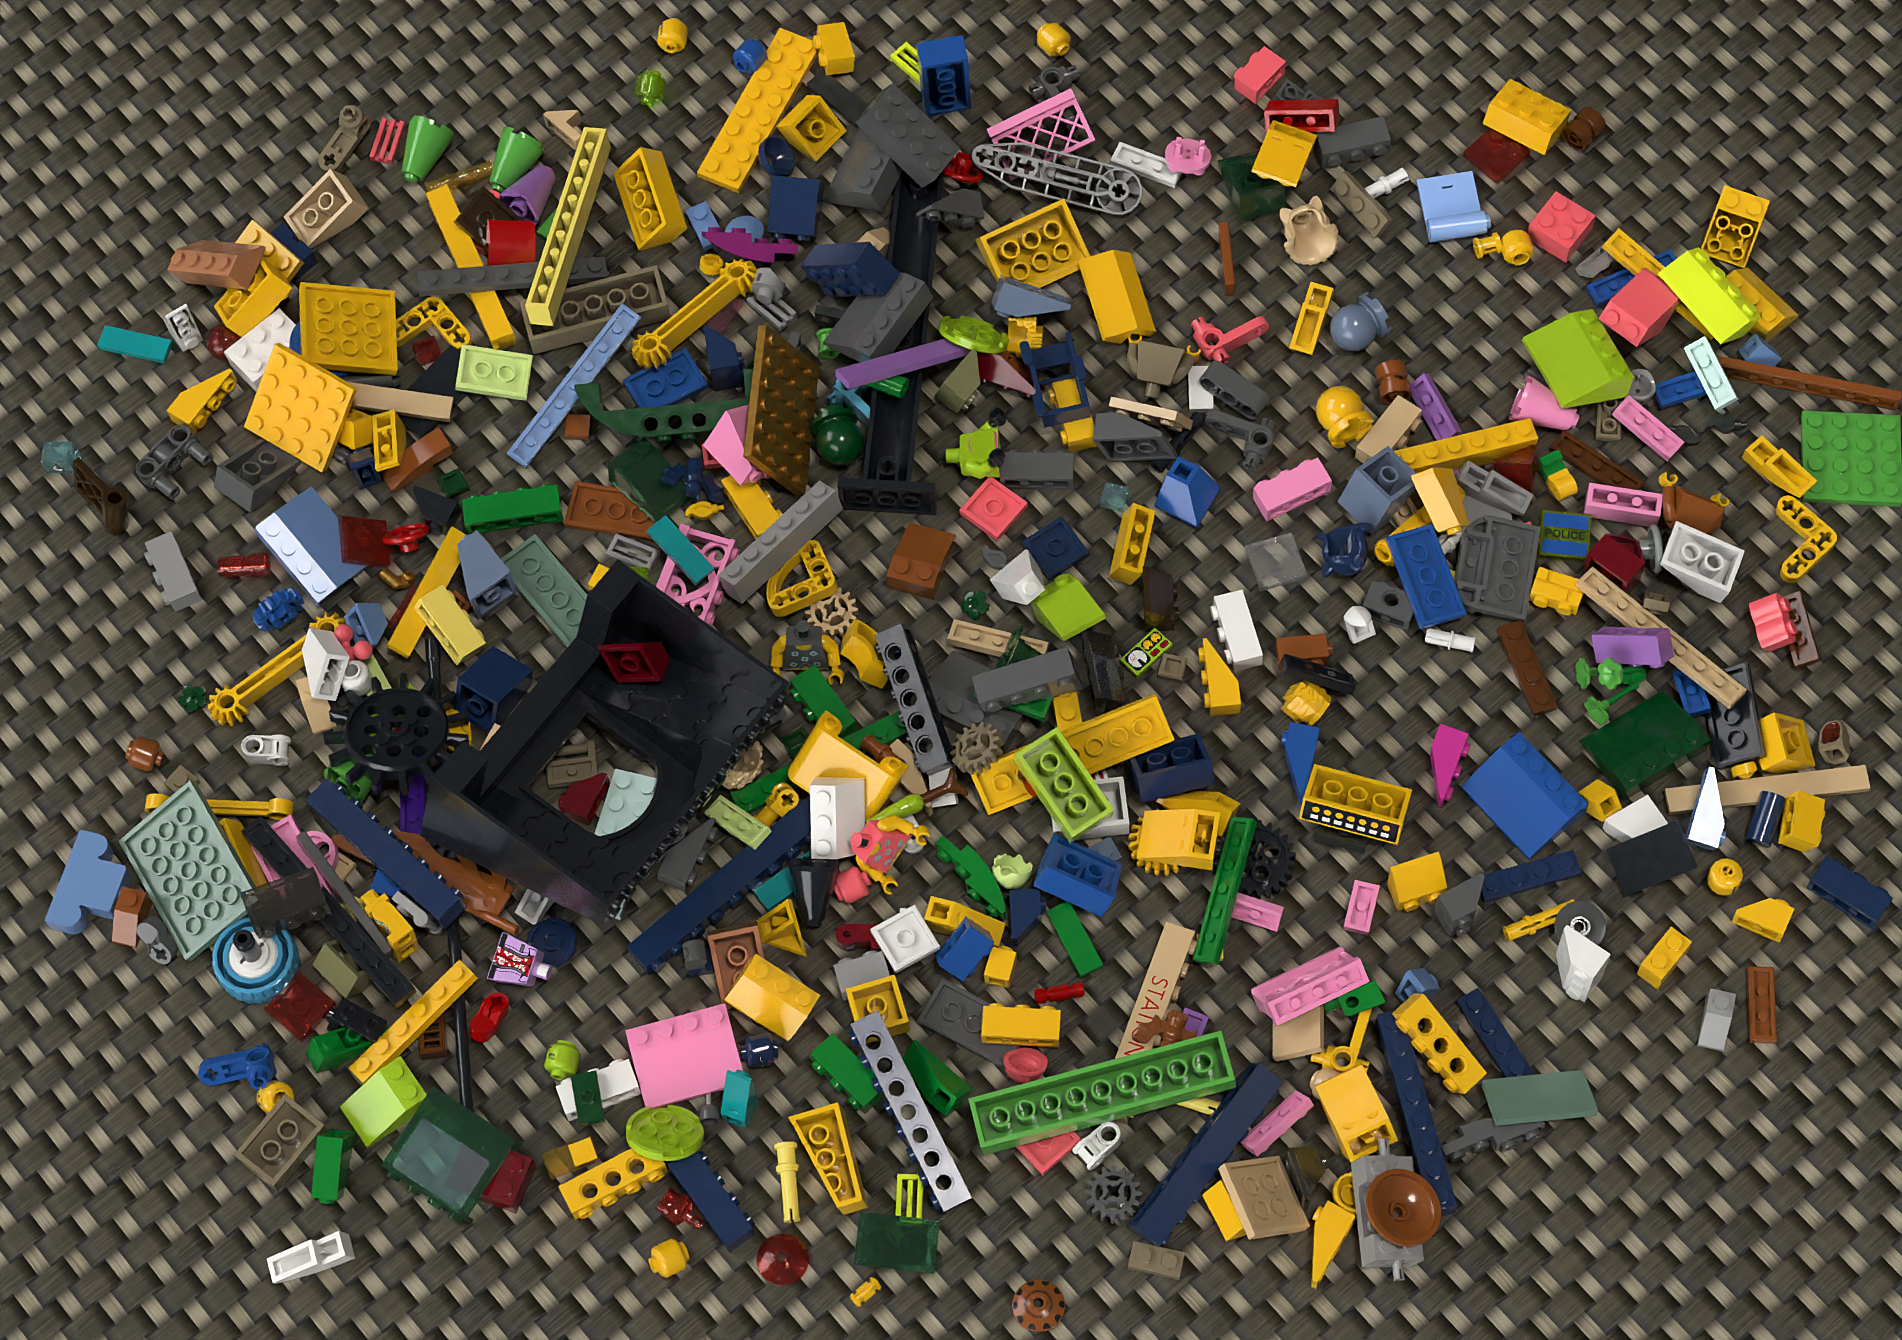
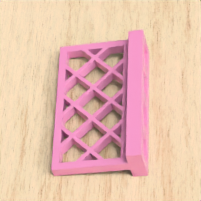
M1071 88L987 128L993 144H999L998 141L1007 137L1015 140L1014 143L1019 141L1040 146L1035 144L1040 131L1052 136L1048 149H1051L1055 137L1066 140L1065 149L1060 152L1067 154L1096 141ZM1074 105L1077 111L1075 121L1063 119L1064 110ZM1060 112L1059 117L1054 116V114ZM1050 117L1057 120L1053 132L1041 129L1044 119ZM1079 118L1083 125L1077 124ZM1060 121L1073 125L1069 138L1056 134ZM1039 122L1038 127L1033 126V124ZM1027 127L1036 130L1032 143L1020 139L1022 130ZM1079 127L1086 130L1089 138L1081 142L1073 140L1072 136L1075 128ZM1018 132L1017 137L1011 136ZM1070 142L1075 144L1069 147ZM1013 146L1011 152H1015L1016 146ZM1032 148L1029 149V152H1028V155H1027V156H1029V157H1030ZM1046 152L1043 160L1053 162L1054 155L1048 157L1049 152ZM1005 157L1001 159L1005 169L1010 166L1012 160L1010 157L1008 162ZM1032 165L1029 167L1023 166L1026 174L1035 170ZM1009 175L1011 181L1017 179V177Z

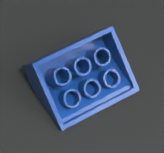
M1520 732L1503 744L1461 786V789L1528 860L1583 817L1588 803Z

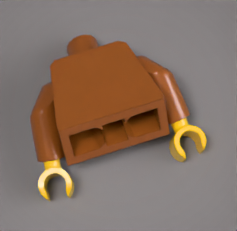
M1667 472L1659 476V483L1663 486V517L1667 526L1673 530L1675 522L1678 521L1708 535L1720 528L1724 514L1723 507L1728 506L1730 503L1727 497L1720 501L1721 493H1718L1708 499L1678 485L1673 487L1672 485L1678 480L1676 474L1670 475V481L1667 480Z

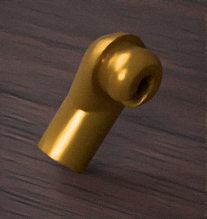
M384 568L379 574V577L393 589L410 588L415 583V574L410 570H406L402 575L396 576L388 568Z

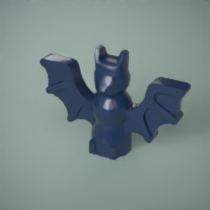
M698 458L689 459L686 462V467L681 466L677 462L674 467L670 468L667 466L663 471L665 474L661 481L675 486L678 480H685L686 497L690 496L698 501L702 486L710 501L721 505L725 501L722 495L724 489L715 483L714 476L709 477L703 474L704 463Z

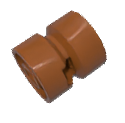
M1390 360L1379 364L1375 368L1376 380L1380 385L1379 393L1383 403L1391 404L1398 395L1406 400L1412 396L1410 383L1407 379L1406 365L1403 361Z

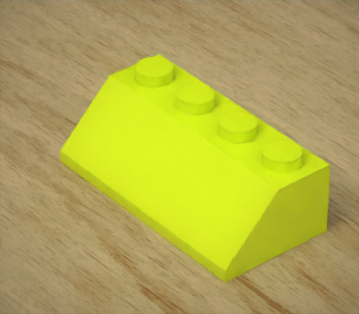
M1699 247L1686 251L1658 273L1720 344L1744 337L1761 318L1757 313L1756 307L1741 295L1740 289L1731 284L1725 277L1724 271L1716 267L1710 260L1707 252Z

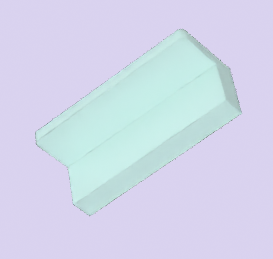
M1704 336L1684 347V350L1716 411L1723 415L1726 413L1724 407L1739 399L1708 338Z

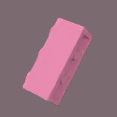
M1318 457L1313 460L1308 459L1290 471L1284 470L1280 472L1277 477L1269 481L1263 480L1253 488V500L1267 522L1330 492L1332 480Z
M1589 483L1583 516L1650 527L1652 524H1658L1662 507V494Z

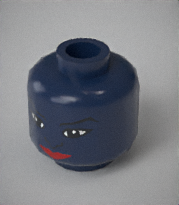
M769 1033L747 1035L745 1044L740 1045L742 1060H747L748 1065L752 1068L770 1066L774 1063L775 1058H778L777 1040L772 1038Z

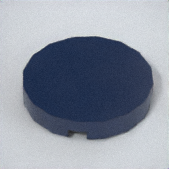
M555 917L546 918L547 920L534 924L528 933L526 942L544 952L542 963L552 965L553 968L559 967L569 962L576 953L578 945L577 935L572 926L565 920Z

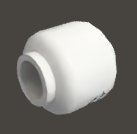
M359 660L348 661L341 686L345 692L350 689L359 696H362L372 688L371 678L373 676L365 663Z

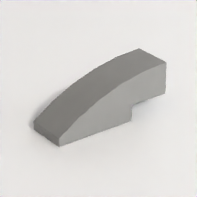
M1469 460L1460 467L1455 477L1457 485L1465 491V494L1490 506L1520 516L1525 514L1534 496L1494 470L1488 473Z

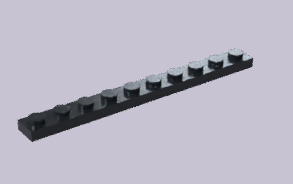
M262 816L241 831L248 842L396 1008L417 992L413 985Z

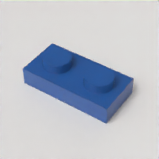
M1696 371L1655 384L1654 396L1660 409L1706 395V391Z
M1680 669L1672 671L1684 710L1692 717L1710 713L1711 707L1705 689Z

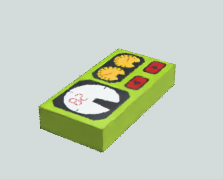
M1154 628L1120 659V663L1138 679L1163 656V653L1168 652L1172 648V643Z

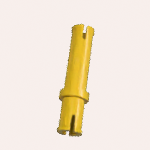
M1570 899L1565 903L1533 916H1523L1522 920L1502 927L1506 940L1511 942L1526 934L1531 936L1536 933V930L1554 924L1561 908L1574 902V899Z

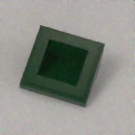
M804 727L782 738L793 760L809 736Z

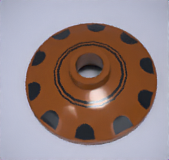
M1042 1279L1028 1281L1014 1295L1012 1302L1013 1314L1018 1323L1027 1330L1033 1332L1048 1331L1054 1328L1064 1315V1296L1060 1289L1049 1281ZM1040 1299L1044 1304L1042 1307H1035L1034 1301Z

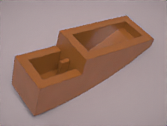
M438 427L404 450L400 465L383 470L381 476L393 493L433 471L434 464L454 454L451 445Z

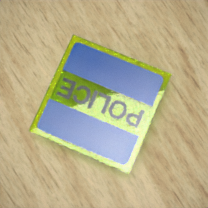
M1542 510L1539 555L1586 560L1590 545L1591 514Z

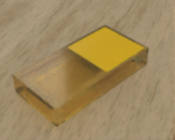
M591 1136L542 1154L551 1180L600 1162Z

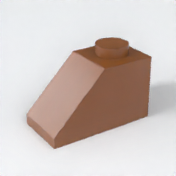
M122 887L114 909L113 943L137 948L140 940L137 934V926L149 915L153 904L147 892Z

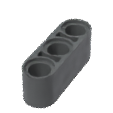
M1213 361L1199 379L1200 385L1206 391L1248 419L1255 420L1270 400L1266 392L1220 361Z

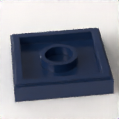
M1062 516L1022 541V546L1030 552L1049 581L1090 556L1087 548Z

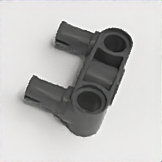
M176 425L160 441L154 444L151 450L138 462L136 472L144 486L159 489L167 497L174 499L179 494L180 489L166 477L176 470L188 455L193 456L204 466L212 461L213 455L200 445L198 438L191 433L187 426ZM186 437L184 441L179 442L181 438ZM153 471L151 474L146 475L147 472Z

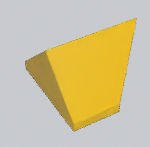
M791 899L785 900L756 920L762 944H768L807 957Z

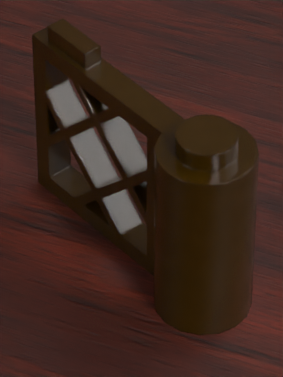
M79 457L73 460L74 488L104 517V528L111 534L123 533L128 527L127 494L122 489L109 488Z

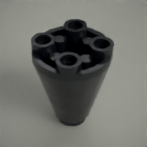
M811 856L790 858L789 870L799 918L802 919L801 925L821 926L838 877L839 860L824 859V861H819L818 859H812Z

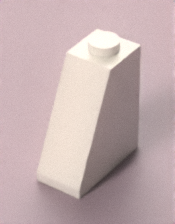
M1027 549L990 579L1003 599L1028 605L1045 590L1041 568Z
M309 628L302 653L311 696L313 698L336 701L350 656L332 631Z
M1646 795L1606 818L1603 830L1620 842H1624L1664 826L1668 822L1650 797Z

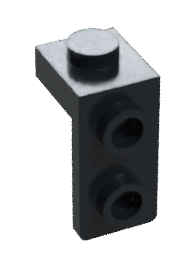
M342 998L337 1007L333 1005L326 1017L329 1020L326 1030L331 1032L339 1029L341 1025L373 1043L377 1042L387 1025V1020L345 998Z

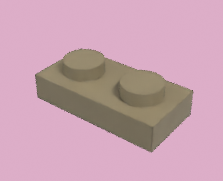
M1644 591L1643 608H1647L1650 613L1662 615V611L1668 612L1670 605L1668 595Z
M1133 1241L1128 1269L1180 1280L1185 1252Z

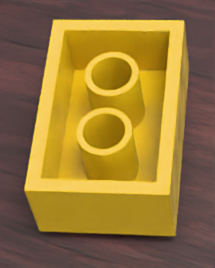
M1509 79L1489 103L1483 124L1545 155L1562 134V129L1567 125L1572 110L1543 96L1541 93L1525 87L1519 82Z

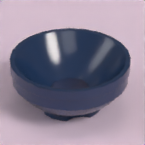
M771 135L760 143L758 156L759 164L763 170L774 176H786L794 170L795 157L791 147L784 139ZM767 157H769V158L771 159L772 166H771V164L769 163Z

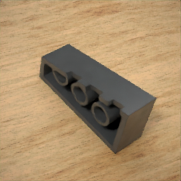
M1068 647L972 676L978 703L983 711L989 712L997 711L1002 707L1084 690L1077 662Z

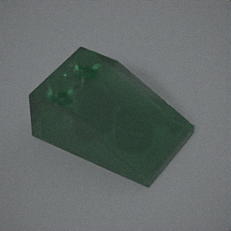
M1260 150L1218 160V166L1232 204L1241 220L1251 219L1266 213H1275L1282 208H1286L1284 185L1277 180L1261 178L1257 173L1251 172Z
M645 437L608 462L609 481L655 523L693 498L685 496L686 485L681 479L677 481L675 486L661 481L665 474L663 472L667 466L672 467L662 453Z
M859 1212L854 1265L935 1274L940 1221Z

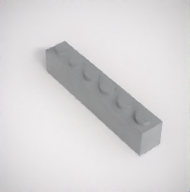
M818 481L718 574L725 593L743 604L843 510L836 490Z

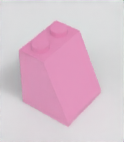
M749 404L725 411L703 445L740 485L755 483L764 478H771L743 457Z

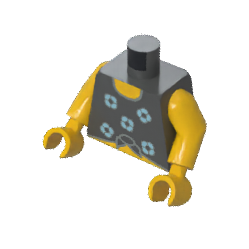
M799 621L796 626L787 627L786 635L780 636L773 644L770 666H773L772 670L781 677L783 675L780 667L783 670H807L815 665L818 670H826L831 666L832 671L828 677L829 684L833 685L834 675L840 678V684H842L844 672L838 666L841 665L838 644L830 636L824 634L821 626H810L807 621Z

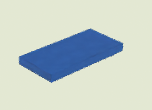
M1433 524L1394 534L1386 538L1420 629L1467 615Z

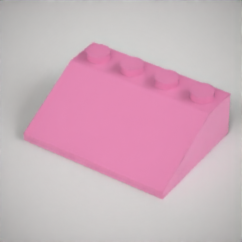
M725 1003L625 1030L645 1107L649 1106L650 1109L722 1091L725 1086L727 1070L733 1072L736 1070L743 1071Z

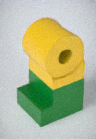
M1559 449L1540 457L1537 470L1555 498L1561 501L1576 494L1578 488L1573 476L1562 461L1563 456Z

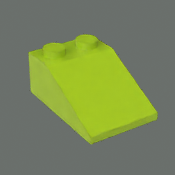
M1070 573L1059 575L1052 583L1044 585L1045 590L1030 602L1037 620L1062 641H1066L1106 619L1105 613L1079 580Z
M399 1056L378 1070L340 1108L368 1149L433 1104L402 1057Z

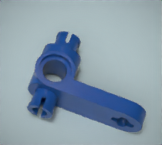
M261 1043V1047L258 1044L253 1049L204 1060L199 1066L198 1077L206 1085H217L247 1078L252 1088L260 1090V1086L262 1089L265 1088L267 1082H270L277 1074L274 1065L275 1057L271 1048L267 1044ZM212 1069L213 1072H216V1075H212L207 1070Z

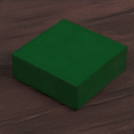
M459 468L437 478L446 497L449 499L470 491Z

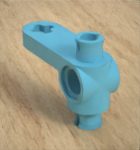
M837 378L836 384L832 386L833 392L826 397L827 402L830 405L843 403L847 408L852 405L856 410L858 418L868 427L870 407L861 399V393L869 386L862 385L851 390H845L846 386Z

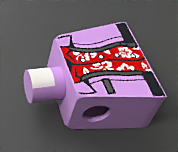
M502 932L487 978L498 983L533 987L537 977L548 980L552 974L553 967L552 965L542 963L544 952Z

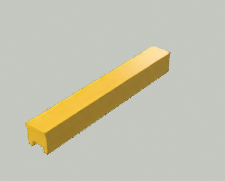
M445 184L440 188L427 192L426 196L429 200V205L457 268L483 266L471 237L454 223L460 212L448 185ZM495 290L469 292L493 349L502 350L509 346L517 345L513 330Z

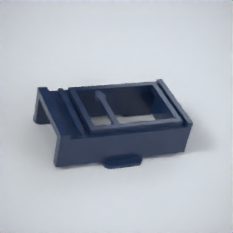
M1066 332L1067 342L1034 350H1030L1028 341H1022L1019 345L1025 365H1028L1035 390L1033 401L1036 413L1039 417H1042L1044 428L1091 417L1090 405L1083 382L1087 374L1082 357L1076 355L1071 332ZM1068 364L1072 366L1073 374L1038 381L1036 373L1038 371ZM1075 378L1081 404L1046 412L1040 386H1047L1049 383Z

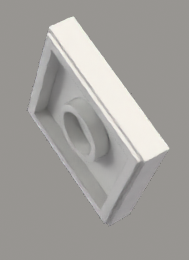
M915 905L870 929L895 973L902 971L940 949V945Z

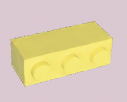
M443 584L419 598L414 607L457 666L482 650L486 644L482 632L479 629H475L470 622L467 612L458 606L453 593L447 590Z

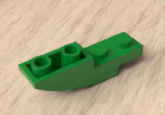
M942 835L936 841L937 856L946 864L950 862L955 867L956 873L966 880V894L975 903L979 901L985 906V911L994 919L999 918L1004 922L1007 919L1004 899L986 863L969 845L960 851Z

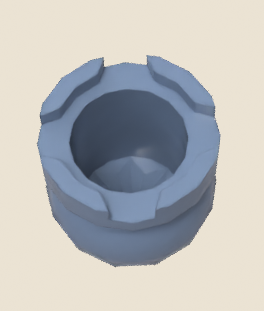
M1365 292L1357 297V305L1349 304L1341 307L1332 317L1330 332L1333 341L1342 349L1348 351L1365 349L1374 341L1376 335L1384 337L1392 331V326H1387L1385 322L1389 318L1386 311L1376 298L1373 300L1369 298V292Z

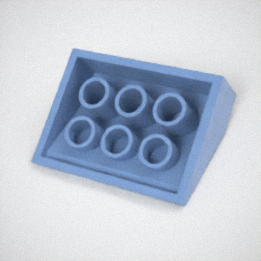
M312 486L257 525L254 530L256 535L316 606L373 562V559Z

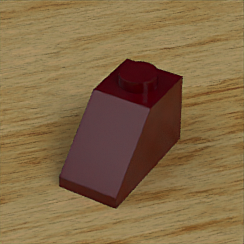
M602 772L570 785L567 792H563L558 802L560 811L568 818L590 826L609 787L608 775Z

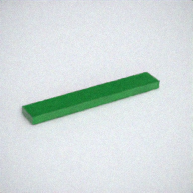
M1231 817L1193 960L1197 963L1219 965L1257 823L1253 818Z

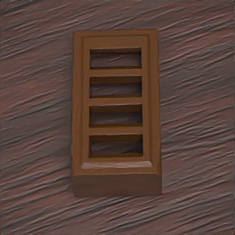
M445 1012L431 1024H439V1028L426 1029L419 1036L420 1056L423 1060L448 1057ZM439 1033L438 1037L426 1038V1035ZM440 1042L438 1046L427 1047L428 1043Z

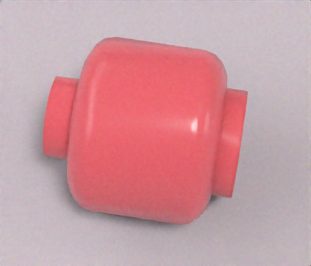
M853 866L838 873L834 890L840 901L844 900L847 903H853L868 896V886L872 882L866 872H861L858 867Z

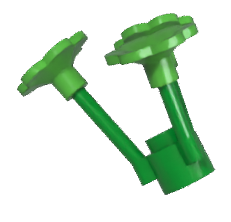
M1579 658L1575 665L1576 679L1581 689H1587V685L1590 684V678L1597 677V675H1599V682L1602 685H1606L1610 690L1615 689L1617 684L1622 682L1628 684V687L1608 700L1600 702L1593 696H1590L1584 703L1589 717L1593 721H1597L1599 725H1604L1609 719L1606 710L1610 708L1611 704L1630 691L1638 689L1639 682H1643L1646 679V670L1643 665L1638 667L1621 666L1613 658H1606L1604 663L1598 665V669L1596 667L1589 668L1584 658Z

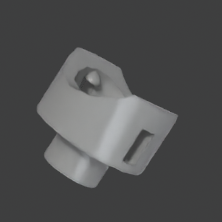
M759 268L751 288L757 295L758 301L770 304L772 300H778L782 297L786 282L779 279L770 268Z
M1645 369L1632 370L1634 379L1628 395L1641 406L1646 405L1655 394V381L1651 373Z

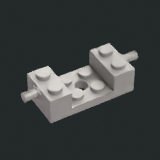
M1382 1138L1378 1139L1380 1155H1364L1351 1163L1362 1267H1392L1393 1281L1405 1280L1403 1268H1410L1424 1261L1422 1244L1404 1247L1384 1239L1374 1229L1368 1218L1365 1199L1370 1184L1377 1176L1391 1169H1406L1414 1172L1412 1156L1390 1154L1389 1139ZM1393 1210L1394 1214L1399 1217L1398 1213Z

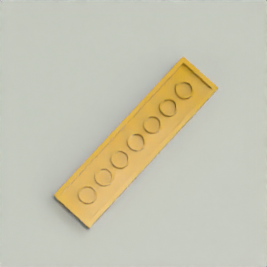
M779 28L766 51L767 60L752 75L697 171L699 178L738 194L759 159L760 143L765 138L773 135L777 128L776 126L781 121L819 54V49H815L813 40Z
M1155 693L1060 731L1089 774L1174 741V736ZM1028 745L996 757L999 761H992L990 763L991 769L984 767L981 774L975 770L974 774L971 775L988 815L1037 796L1014 762L1015 754Z

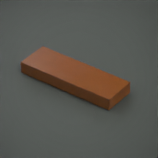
M1220 222L1218 238L1225 296H1233L1235 293V279L1229 226L1227 222Z
M1748 966L1749 1043L1776 1044L1774 967Z

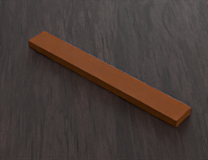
M1717 356L1727 377L1895 411L1902 398L1901 391Z

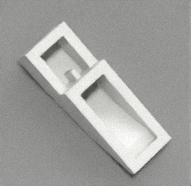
M338 1231L317 1241L311 1239L267 1258L272 1282L276 1284L332 1268L355 1259L349 1234Z

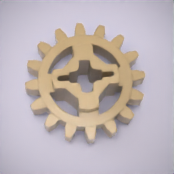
M839 587L835 594L807 606L808 610L805 611V617L808 619L807 622L810 626H821L824 634H830L834 640L835 634L839 633L841 637L844 636V630H847L853 620L857 619L855 616L859 615L858 608H856V600L851 599L849 592L843 595L842 588ZM841 603H843L847 607L848 611H846L845 608L841 607ZM816 615L822 619V623L817 620Z

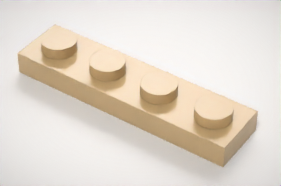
M956 619L952 623L947 638V644L1018 662L1045 654L1049 648V642Z

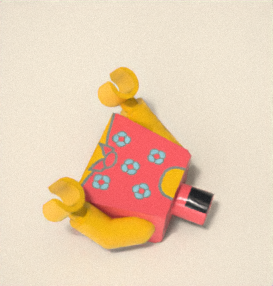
M895 815L881 820H870L860 833L856 832L851 837L852 850L856 854L855 860L862 872H866L867 876L875 882L880 881L884 892L887 894H892L891 890L886 887L887 884L894 883L897 887L898 884L893 876H884L883 873H888L912 837V834L915 835L916 842L919 845L927 844L926 839L921 835L930 837L929 829L926 826L914 827L913 823Z

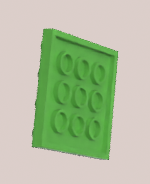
M1802 411L1801 466L1817 480V483L1802 496V502L1901 507L1902 458L1900 415Z

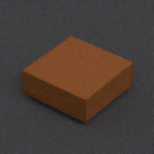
M568 414L564 434L565 439L589 440L591 415Z

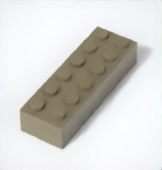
M657 265L566 288L553 326L530 324L525 307L527 299L519 301L533 354L595 339L622 303L642 317L635 328L668 320L671 317Z

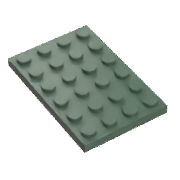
M189 780L119 840L121 847L186 961H192L214 943L228 926L241 920L264 901L195 781Z

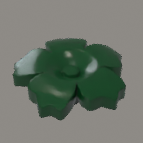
M979 590L975 594L974 591H967L963 595L966 601H962V612H968V616L973 620L980 619V614H985L986 611H989L990 605L984 603L987 599L985 592Z
M190 684L184 686L182 691L184 696H179L177 701L183 708H186V712L193 713L198 711V707L204 708L207 704V698L204 696L206 689L203 686H196L193 689Z

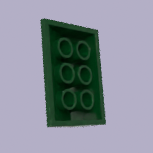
M1664 691L1659 692L1580 740L1582 746L1623 801L1704 753L1710 742V738L1697 721Z

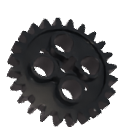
M1259 820L1255 827L1252 838L1254 846L1249 849L1238 893H1247L1251 897L1253 894H1256L1257 899L1260 900L1262 893L1271 898V890L1279 894L1281 890L1280 885L1287 887L1288 880L1286 878L1293 877V872L1290 869H1295L1296 865L1295 862L1291 861L1296 857L1295 852H1290L1293 849V843H1286L1288 835L1280 837L1281 828L1279 827L1272 831V823L1262 827V820ZM1225 833L1222 835L1223 842L1217 841L1216 848L1219 850L1215 851L1214 858L1217 859L1214 861L1215 868H1218L1226 838ZM1264 841L1265 843L1259 852V860L1255 861L1250 877L1245 879L1244 877L1250 869V861L1254 859L1260 842ZM1273 850L1278 855L1275 857H1268L1265 854V852ZM1258 872H1264L1268 875V877L1265 879H1258L1255 876V874Z

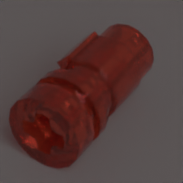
M268 553L219 557L217 569L219 576L237 577L250 575L251 577H267L271 572V562Z

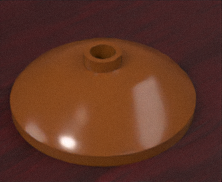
M1406 1169L1387 1170L1377 1176L1367 1190L1365 1205L1368 1218L1374 1229L1387 1241L1399 1246L1412 1247L1426 1242L1437 1231L1441 1220V1206L1438 1196L1433 1187L1417 1173ZM1393 1210L1398 1213L1399 1217L1394 1214Z

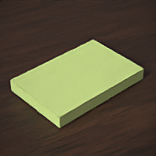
M462 344L455 390L526 401L533 355Z

